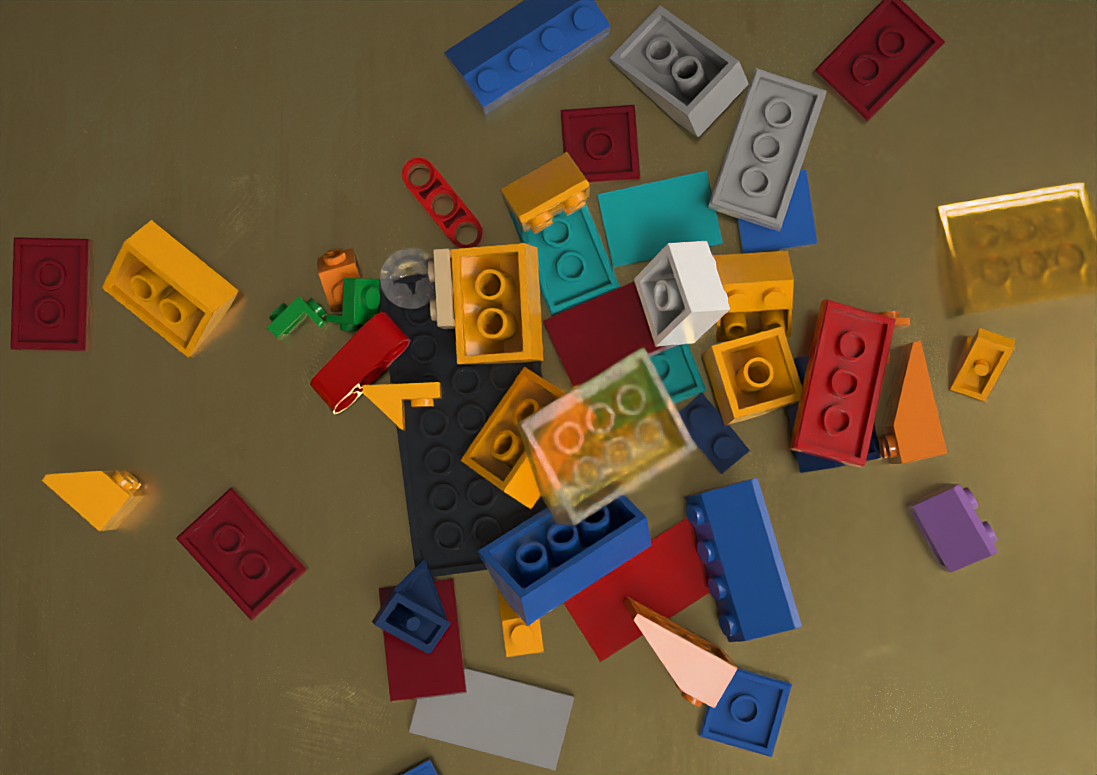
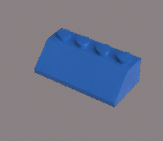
M524 0L445 51L444 54L484 115H486L609 36L611 25L594 0Z
M600 473L483 547L478 553L505 601L528 626L650 547L651 539L647 517L603 473Z
M758 478L719 486L685 497L687 501V518L695 528L698 538V555L706 565L709 575L708 588L711 596L717 602L720 612L719 625L723 634L727 636L728 642L749 641L802 627Z

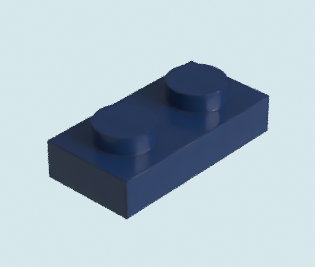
M703 393L699 394L673 416L675 421L721 475L750 451L730 425L724 426L721 414Z

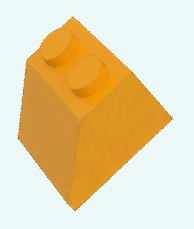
M783 326L713 345L702 354L724 426L755 418L800 401L802 385Z
M116 470L46 474L42 479L48 487L98 531L116 529L145 496L138 489L141 483L126 470L122 473Z

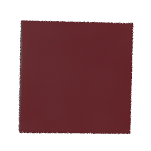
M635 105L560 110L563 154L568 152L589 184L640 181Z

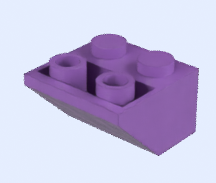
M943 484L906 505L943 571L951 573L998 553L994 542L998 541L997 536L987 521L981 522L974 510L979 507L968 487L962 489L960 484Z

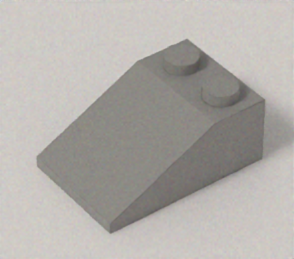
M661 5L609 58L620 71L663 111L696 137H699L749 85L739 60Z

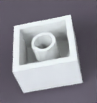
M707 241L668 243L634 278L656 347L695 343L730 310L728 296L723 289L716 269V261L711 254Z

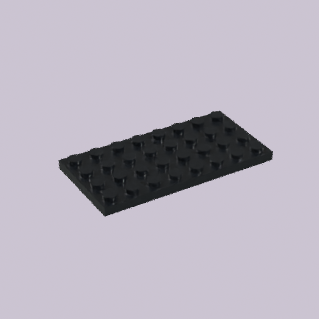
M428 273L380 279L381 312H387L410 339L409 346L389 366L391 384L440 382L442 388V399H433L434 406L411 407V400H404L405 431L396 425L415 568L426 559L432 577L487 570L478 551L558 501L556 476H553L532 509H530L460 460L522 369L526 367L542 377L540 361L502 364H457L455 329H442L437 326V320L432 321L430 299L436 298L435 282L430 283Z

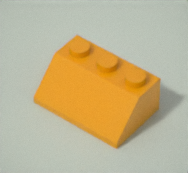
M152 220L124 241L102 286V289L188 358L193 355L224 317L239 291Z
M526 243L451 249L457 364H502L544 361L537 247Z
M524 367L460 461L502 491L532 509L595 416V413L566 392Z

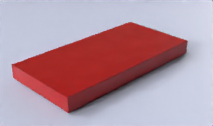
M828 299L821 301L789 449L858 468L865 467L896 319Z
M687 517L651 539L650 547L563 603L600 662L643 636V633L624 605L627 596L669 619L710 593L708 588L709 575L706 565L700 559L697 551L698 538L695 528L690 524Z

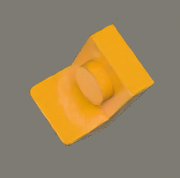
M978 328L975 336H968L965 341L950 390L986 402L1014 351L1015 340Z
M440 382L363 385V394L400 429L405 431L404 400H411V407L434 406L433 399H442V388Z
M498 589L500 619L502 621L506 657L544 652L540 618L527 626L505 601Z

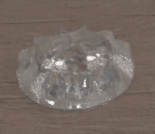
M406 248L393 253L385 261L380 274L381 288L385 296L393 304L407 309H418L430 303V299L436 296L435 282L430 283L428 275V261L433 258L428 253L415 248ZM406 263L410 264V268L413 269L415 274L427 275V277L416 282L414 295H412V291L409 290L407 284L394 282L406 276Z

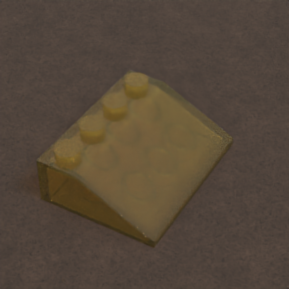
M1085 182L937 207L956 317L1097 294V216Z
M644 347L636 350L517 423L538 490L556 524L576 525L697 448Z

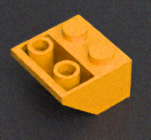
M568 152L503 187L501 193L523 233L532 230L536 234L553 224L552 219L557 214L565 211L566 215H570L586 205L585 201L589 197L590 185Z
M788 251L713 255L723 289L728 296L730 310L715 323L716 342L731 341L783 326L786 337H791L794 278Z

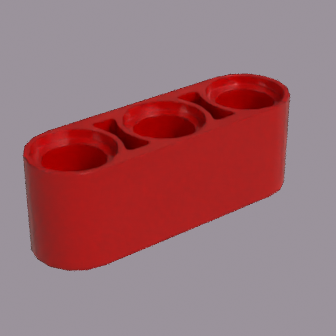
M422 157L412 158L407 161L402 169V179L408 191L456 249L481 247L484 241V231L480 222L434 165ZM417 168H424L430 172L429 180L421 186L413 185L410 182V175ZM440 197H448L454 202L453 209L446 215H440L433 211L434 202ZM468 225L474 227L478 233L474 242L462 244L457 240L456 235L461 227Z
M380 312L366 322L312 378L310 386L334 414L340 413L363 393V385H371L405 351L410 344V339L387 312Z

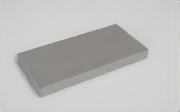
M755 68L708 209L780 232L827 91Z
M464 667L467 693L417 699L409 733L556 771L574 695Z

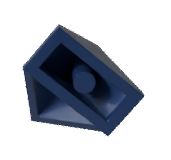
M424 559L392 590L372 620V623L430 655L451 622L447 620L426 559Z

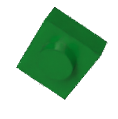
M344 278L342 314H326V322L340 323L339 330L359 331L362 328V324H365L378 314L380 279Z
M298 296L289 306L284 302L277 307L269 316L272 322L266 328L277 339L282 341L307 315L323 330L329 324L323 319L327 312L312 297L306 302Z

